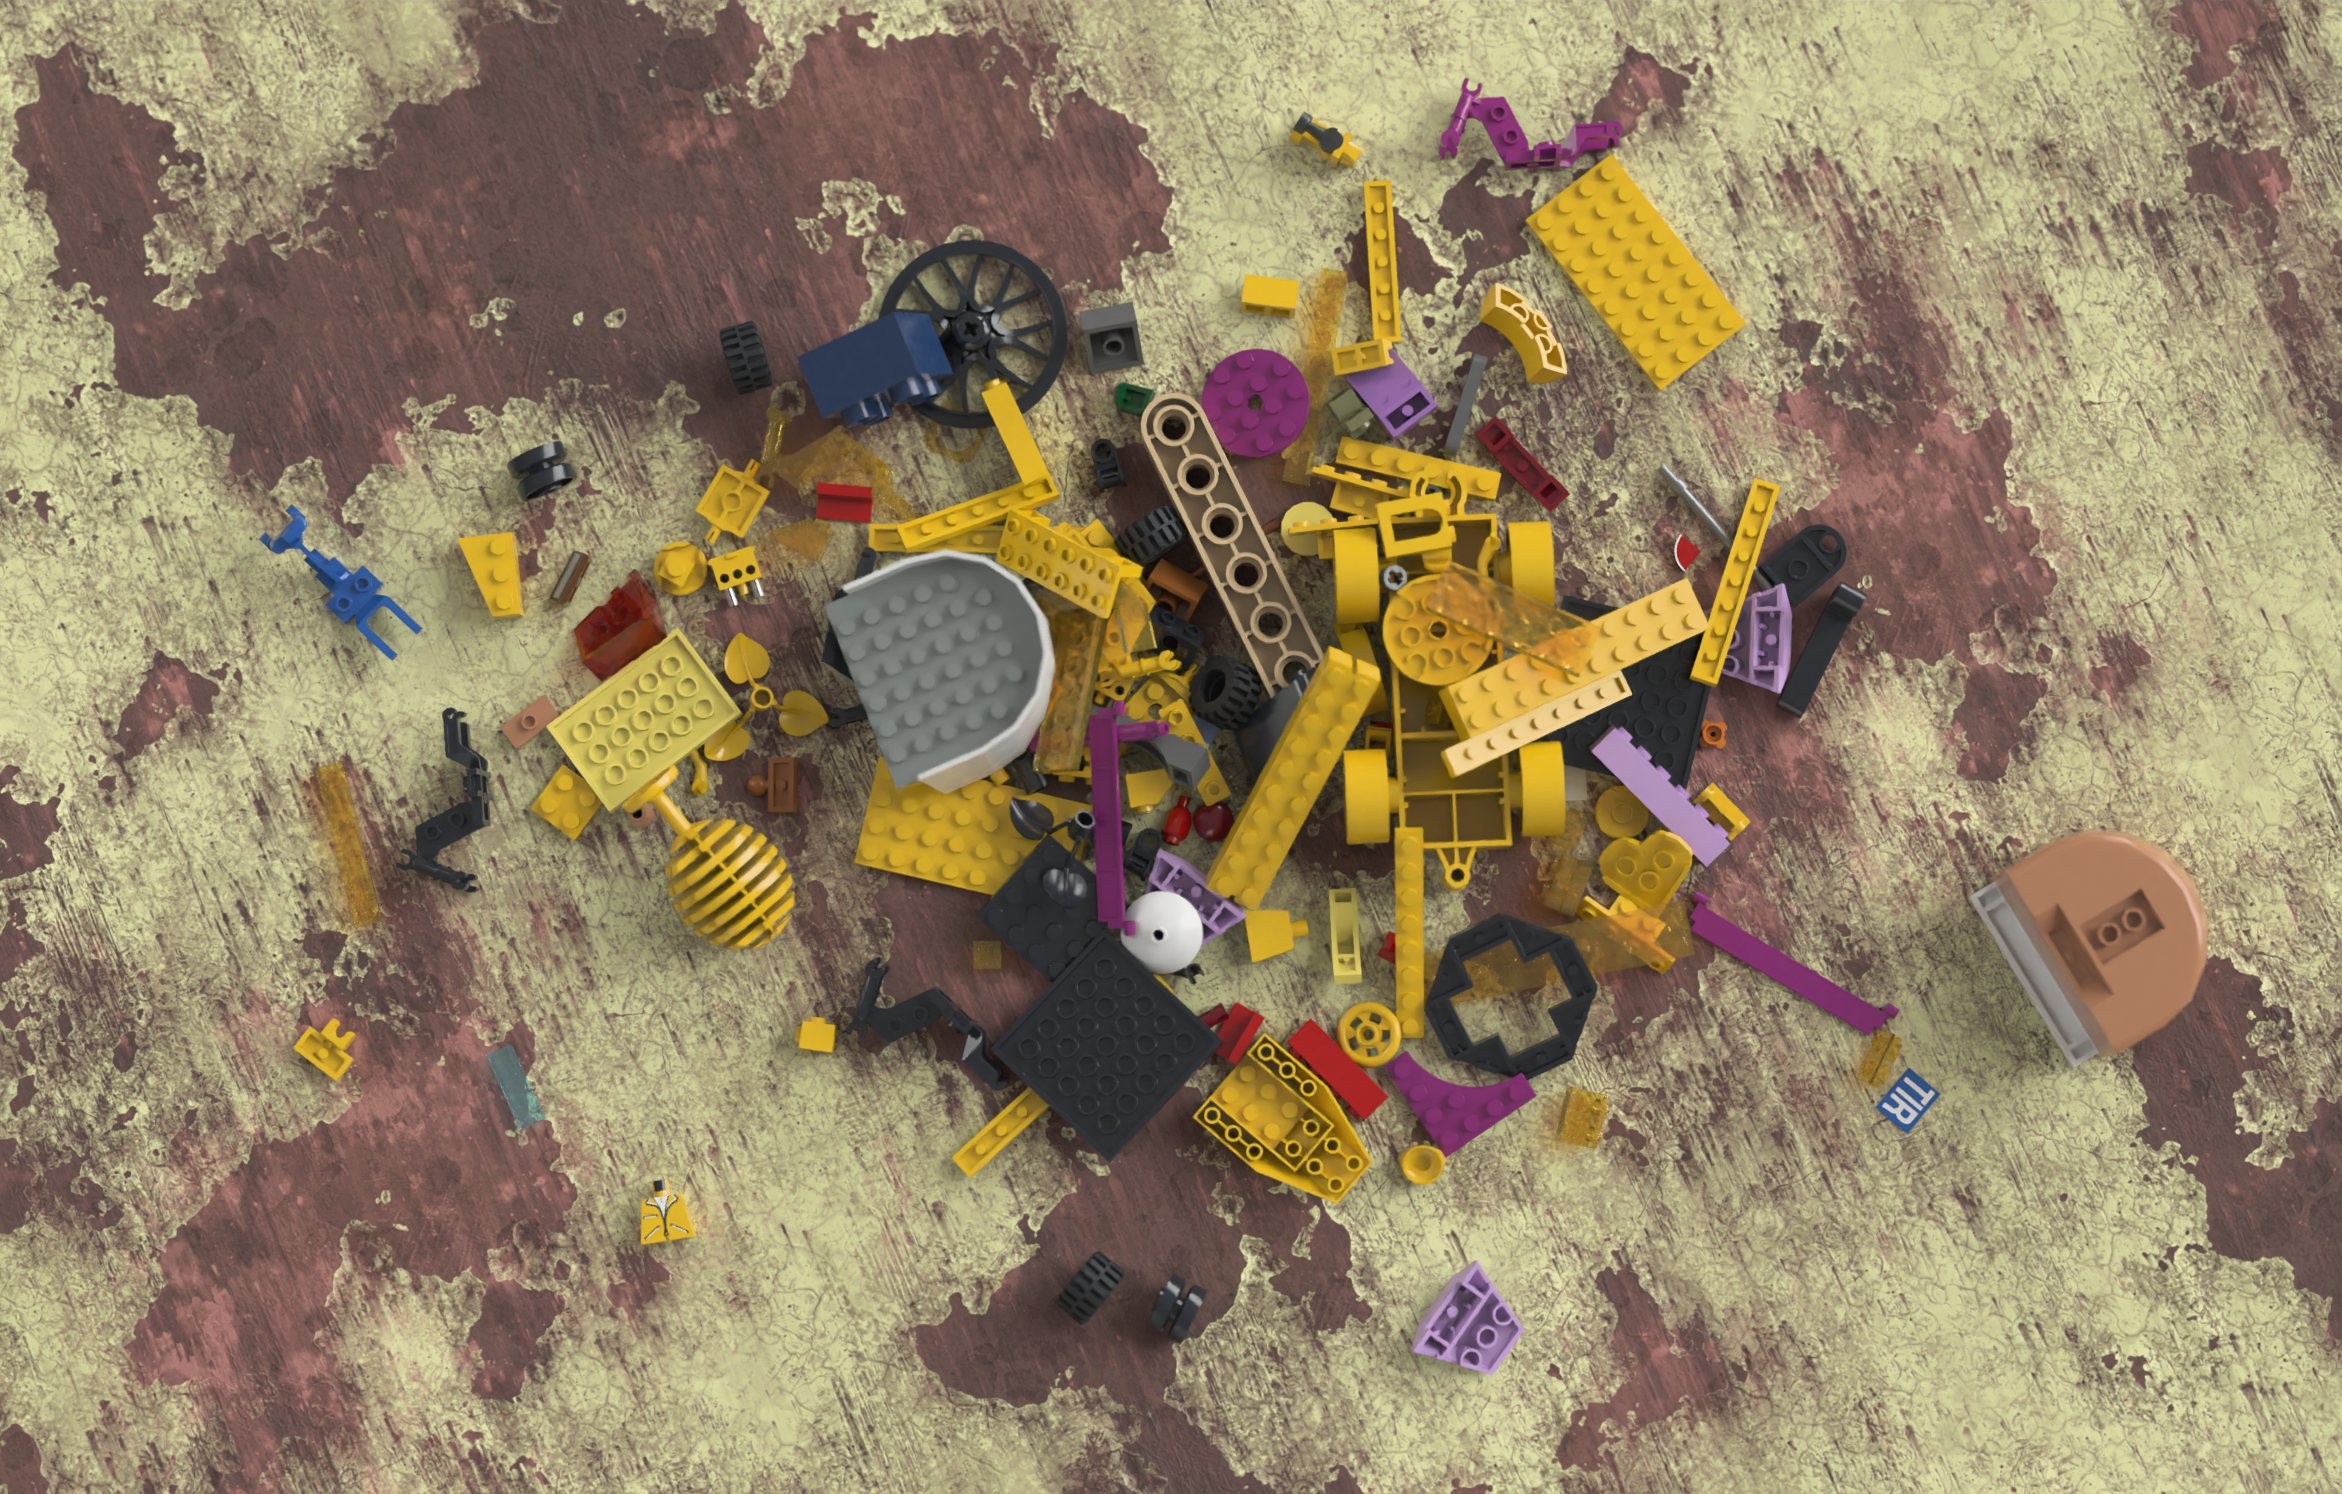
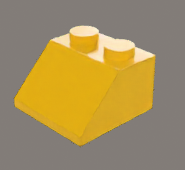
M1164 769L1125 775L1131 812L1137 811V815L1154 813L1153 808L1159 807L1176 783L1169 779Z

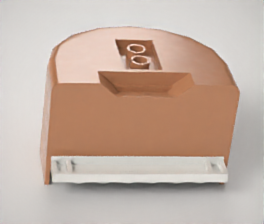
M2083 830L2046 843L1987 878L1986 880L1989 885L1969 896L2073 1068L2093 1056L2095 1059L2116 1056L2163 1028L2191 1001L2207 963L2208 917L2194 880L2166 849L2129 832Z

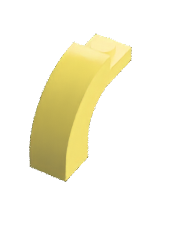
M1356 888L1329 889L1330 938L1334 984L1362 983Z

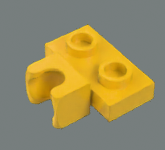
M333 1018L321 1033L309 1026L293 1049L338 1082L355 1060L344 1051L355 1039L356 1034L349 1031L343 1037L338 1038L336 1030L340 1022Z

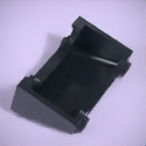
M1315 667L1306 673L1303 669L1296 672L1289 678L1292 682L1255 710L1253 715L1250 714L1249 720L1246 723L1242 722L1240 727L1232 728L1254 785L1316 671Z

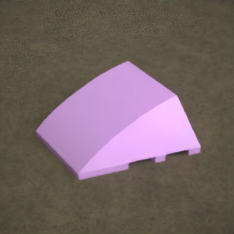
M1783 583L1774 586L1775 588L1754 593L1752 596L1744 599L1721 671L1723 674L1777 693H1781L1790 671L1792 612ZM1712 608L1703 611L1707 622Z
M1158 850L1145 894L1155 891H1168L1187 899L1195 907L1202 921L1203 940L1201 947L1247 917L1231 895L1228 899L1206 889V875L1187 860L1167 851ZM1161 930L1155 931V937L1163 939L1164 933Z
M1475 1260L1451 1277L1421 1319L1411 1351L1493 1375L1523 1333L1524 1328L1503 1301L1478 1261Z

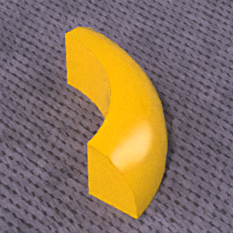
M1495 283L1485 296L1479 321L1500 331L1514 345L1523 361L1527 382L1550 383L1567 375L1564 352L1561 343H1556L1550 331L1552 326L1539 310L1535 312L1525 303L1524 296L1504 285Z

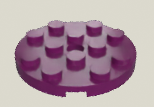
M1265 349L1239 351L1221 361L1209 375L1201 398V408L1220 445L1235 455L1252 458L1273 456L1292 445L1301 435L1307 424L1306 421L1311 405L1309 388L1299 369L1281 354ZM1251 397H1261L1263 400L1262 407L1256 411L1249 409Z

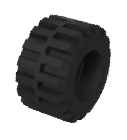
M751 320L721 329L719 338L736 391L740 395H744L772 386L773 377L757 325Z
M1165 505L1149 512L1118 534L1114 544L1124 558L1144 568L1180 545L1187 538L1189 532L1173 507Z
M1216 655L1213 660L1208 659L1205 665L1198 669L1197 675H1194L1192 679L1193 684L1189 688L1191 695L1188 697V700L1191 703V711L1195 712L1194 715L1222 730H1232V728L1240 727L1242 722L1246 723L1249 720V715L1254 714L1255 707L1260 701L1259 695L1262 693L1260 684L1262 682L1260 677H1258L1257 671L1228 655Z
M1099 1250L1093 1253L1056 1298L1055 1304L1077 1323L1083 1325L1088 1322L1123 1280L1125 1271Z

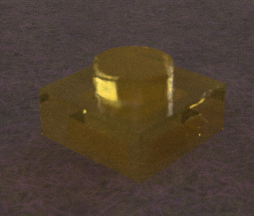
M973 941V969H1001V941Z

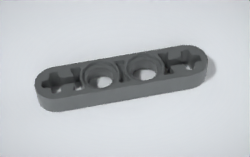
M1476 353L1474 355L1442 454L1456 458L1488 357Z

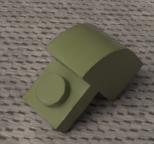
M1346 387L1325 403L1340 426L1353 440L1375 425L1372 419L1374 417L1368 407L1362 405L1351 388Z

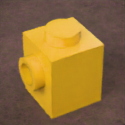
M810 1016L809 1022L802 1021V1026H797L795 1042L799 1043L800 1049L834 1053L837 1026L825 1024L826 1018Z

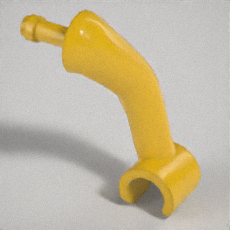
M1495 532L1490 533V537L1486 538L1476 562L1479 576V591L1484 598L1495 596V580L1489 581L1488 563L1501 547V540Z
M695 750L689 755L695 766L692 791L696 795H704L708 790L707 764L699 752Z

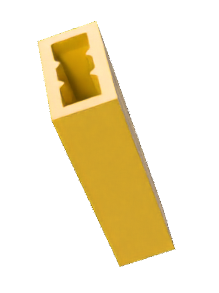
M996 378L983 385L985 389L980 391V394L1021 482L1026 485L1049 474L1006 381L999 382V379Z

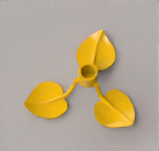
M738 633L729 644L725 654L724 669L726 675L733 683L741 684L748 680L754 688L750 696L751 707L738 723L736 721L732 722L704 744L705 757L714 761L731 760L744 753L749 745L750 735L741 727L755 710L765 711L770 706H774L777 710L782 711L779 715L781 728L787 734L796 737L808 735L828 722V716L823 706L810 694L799 690L790 691L785 694L783 706H781L776 700H773V693L770 689L760 687L759 684L755 683L754 679H759L767 673L770 666L769 655L759 643L749 639L742 633Z

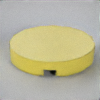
M1302 502L1294 505L1286 512L1281 523V536L1285 545L1293 553L1301 556L1313 557L1318 555L1316 534L1288 536V528H1292L1293 523L1309 521L1310 525L1321 524L1320 520L1333 518L1331 513L1324 506L1315 502Z

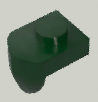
M1126 382L1118 384L1113 390V400L1118 410L1138 417H1142L1144 410L1154 400L1156 395L1151 389Z

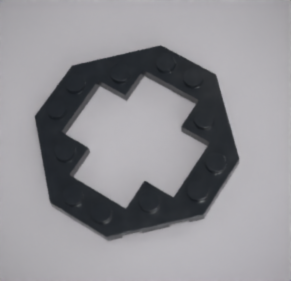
M1497 913L1449 936L1424 1006V1011L1448 1058L1459 1062L1461 1060L1473 1064L1477 1068L1495 1074L1500 1073L1512 1078L1523 1073L1526 1079L1529 1080L1573 1059L1598 985L1573 937ZM1509 940H1512L1523 964L1549 952L1572 997L1548 1008V1013L1559 1032L1558 1034L1511 1056L1499 1032L1473 1043L1450 999L1474 987L1463 962Z

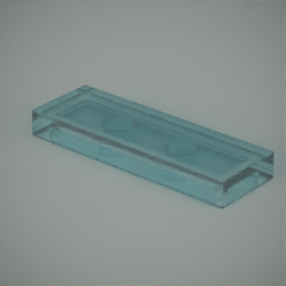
M506 1045L487 1054L486 1058L519 1129L523 1130L546 1119L513 1045Z

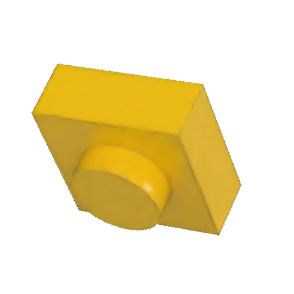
M670 551L658 575L683 588L696 564Z

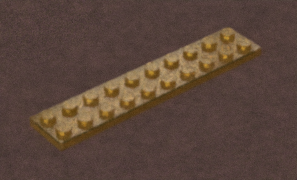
M1684 900L1547 928L1574 938L1592 975L1695 955ZM1509 940L1463 962L1474 987L1450 999L1453 1004L1559 983L1563 982L1549 952L1523 964L1512 940ZM1444 949L1424 953V1006Z

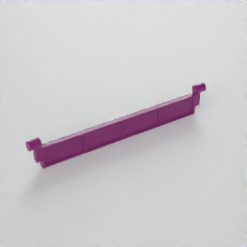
M1114 701V708H1098V715H1089L1093 815L1096 820L1094 825L1098 922H1108V929H1124L1125 936L1136 935L1135 921H1126L1116 725V716L1125 715V701Z
M1698 890L1696 891L1692 900L1697 905L1689 917L1695 921L1690 929L1691 932L1868 1036L1874 1027L1880 1030L1888 1016L1893 1019L1896 1018L1900 1009L1887 1003L1883 1011L1878 1010L1705 908L1704 906L1708 902L1709 897Z

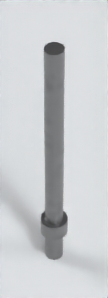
M1664 463L1657 471L1671 486L1669 489L1675 496L1679 495L1730 552L1734 540L1688 490L1687 487L1689 485L1682 478L1679 479ZM1755 565L1752 578L1764 591L1771 589L1774 585Z

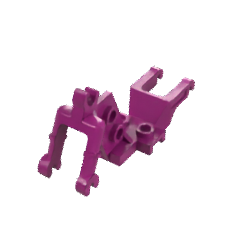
M1465 78L1461 86V96L1454 113L1451 114L1452 119L1449 127L1441 136L1439 157L1441 160H1444L1446 152L1449 151L1451 158L1456 159L1461 135L1465 132L1466 122L1470 118L1482 122L1504 164L1505 171L1530 169L1531 173H1536L1539 168H1552V172H1558L1559 167L1571 168L1583 152L1607 150L1608 141H1612L1613 146L1617 148L1619 145L1618 136L1622 134V125L1617 121L1574 124L1562 148L1561 144L1544 141L1534 145L1533 150H1530L1528 140L1505 97L1477 98L1482 90V83H1478L1475 91H1470L1467 89L1469 79ZM1612 129H1615L1617 134L1612 133Z

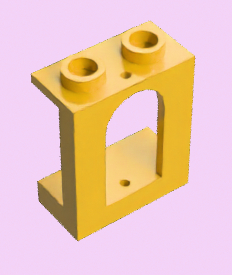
M1442 492L1376 504L1375 511L1386 563L1397 561V557L1441 549H1452V543L1456 542L1454 526H1448L1447 516L1451 515L1448 499L1443 500ZM1432 509L1440 514L1442 528L1437 534L1395 542L1390 516Z

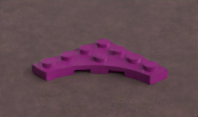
M1407 1050L1384 1065V1068L1445 1157H1448L1537 1096L1523 1073L1501 1083L1482 1087H1470L1449 1083L1437 1078L1424 1069Z

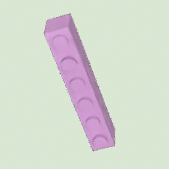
M1611 725L1589 749L1673 834L1680 836L1691 847L1693 854L1707 867L1730 845L1726 839L1729 834L1718 823L1713 826L1706 819L1709 814L1699 804L1694 807L1687 800L1690 795L1681 785L1678 784L1674 787L1668 781L1671 775L1661 765L1655 768L1649 762L1652 756L1641 745L1636 749L1629 742L1633 737L1622 726L1617 730Z

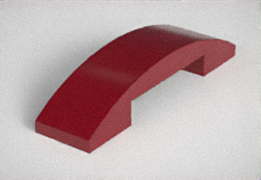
M1496 416L1475 434L1504 469L1549 513L1570 495L1563 485L1552 474L1550 475L1514 438L1510 430Z

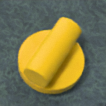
M1451 549L1422 553L1424 567L1433 573H1442L1452 564Z

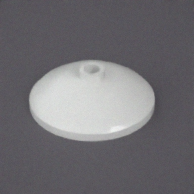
M1155 891L1141 896L1127 909L1125 913L1126 921H1135L1136 935L1125 936L1124 929H1121L1122 945L1149 972L1157 974L1176 972L1187 966L1198 954L1203 940V925L1195 907L1184 897L1173 892ZM1156 930H1161L1164 933L1163 939L1155 937L1154 933Z

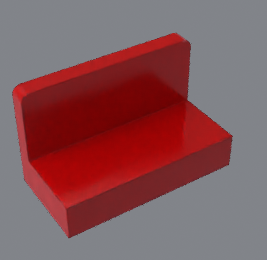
M818 483L816 516L818 519L870 523L874 490L872 487Z
M1238 1002L1234 1004L1228 1014L1230 1018L1224 1021L1217 1033L1224 1043L1215 1052L1236 1066L1265 1018Z

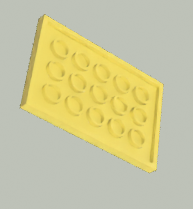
M676 628L546 727L608 811L613 813L654 776L672 764L674 766L742 716L743 713L680 629Z

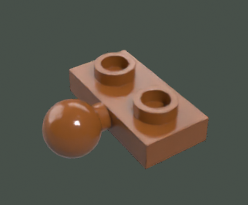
M769 758L768 780L762 775H754L748 780L747 789L753 796H763L768 791L769 813H797L798 758Z

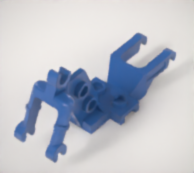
M291 504L285 511L292 517V521L274 540L266 532L259 540L275 554H282L287 549H300L306 555L304 561L318 572L315 577L334 594L326 603V606L346 625L355 616L357 629L393 661L398 654L369 628L367 622L379 608L387 607L415 634H418L423 628L390 597L376 594L384 584L365 566L362 565L353 575L335 557L329 561L315 548L312 551L307 549L303 545V532L307 527L306 517Z

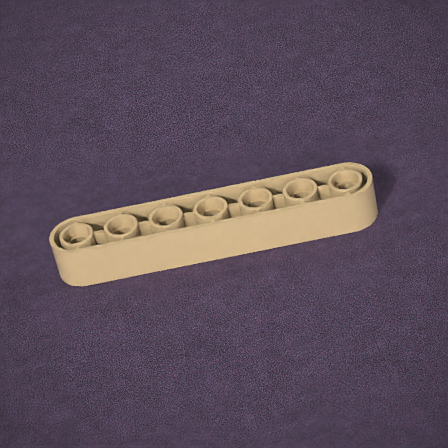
M1163 394L1151 401L1142 415L1141 436L1143 445L1179 518L1189 532L1188 537L1270 700L1289 685L1282 675L1287 665L1292 663L1300 664L1306 672L1313 667L1317 670L1324 654L1203 409L1193 398L1185 394ZM1170 419L1180 420L1186 427L1185 434L1177 440L1168 439L1162 432L1165 422ZM1194 468L1206 470L1210 476L1209 483L1201 489L1192 488L1186 481L1187 473ZM1217 517H1227L1233 522L1234 530L1228 537L1219 538L1211 532L1210 524ZM1248 565L1257 571L1258 580L1254 585L1243 587L1235 581L1234 573L1241 566ZM1273 614L1279 617L1282 622V630L1275 636L1264 635L1258 627L1259 620L1263 616Z

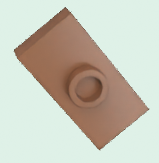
M543 695L500 728L518 750L547 729L546 726L560 715L548 698Z

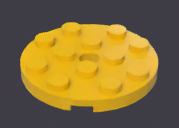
M1426 575L1406 584L1391 600L1383 620V641L1391 661L1410 679L1431 686L1451 685L1471 676L1486 660L1494 640L1493 616L1485 598L1476 588L1460 578L1450 575ZM1439 622L1446 627L1445 636L1436 638L1432 635L1430 630L1434 623Z

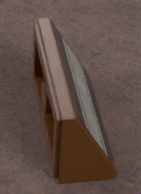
M576 550L572 552L550 595L553 601L566 607L570 605L592 562V558L589 555Z

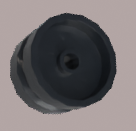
M561 441L550 442L533 448L507 463L506 466L511 477L518 480L523 479L516 487L522 501H529L551 494L576 480L577 475L572 464L561 463L568 455Z
M1173 1273L1166 1288H1162L1151 1310L1153 1314L1146 1328L1159 1334L1165 1328L1168 1320L1173 1323L1167 1334L1168 1339L1181 1345L1208 1290L1195 1284L1190 1287L1186 1297L1183 1298L1180 1295L1186 1285L1185 1279Z

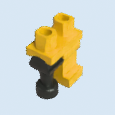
M1305 111L1293 128L1294 131L1289 138V141L1299 146L1302 140L1313 146L1323 158L1330 159L1329 164L1337 167L1340 162L1352 170L1362 152L1361 148L1351 143L1353 137L1351 134L1345 132L1344 136H1342L1337 128L1325 127Z

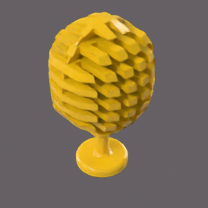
M674 764L668 766L638 789L622 805V808L627 813H633L648 802L652 803L678 835L667 854L674 853L684 843L686 844L685 848L665 864V878L674 876L666 887L669 897L680 893L672 903L676 913L689 907L681 918L684 924L689 926L699 921L693 927L692 932L698 937L710 933L706 938V942L715 946L724 943L723 949L735 951L742 949L760 934L761 937L746 950H752L769 944L781 934L792 915L787 914L773 927L771 925L795 904L794 890L787 892L793 882L790 872L780 875L787 866L784 858L778 857L776 860H772L778 852L773 843L759 849L767 841V837L761 832L746 838L753 831V827L741 824L731 829L735 826L736 820L721 819L699 835L697 832L713 819L692 824L687 821L664 793V789L678 776V769Z

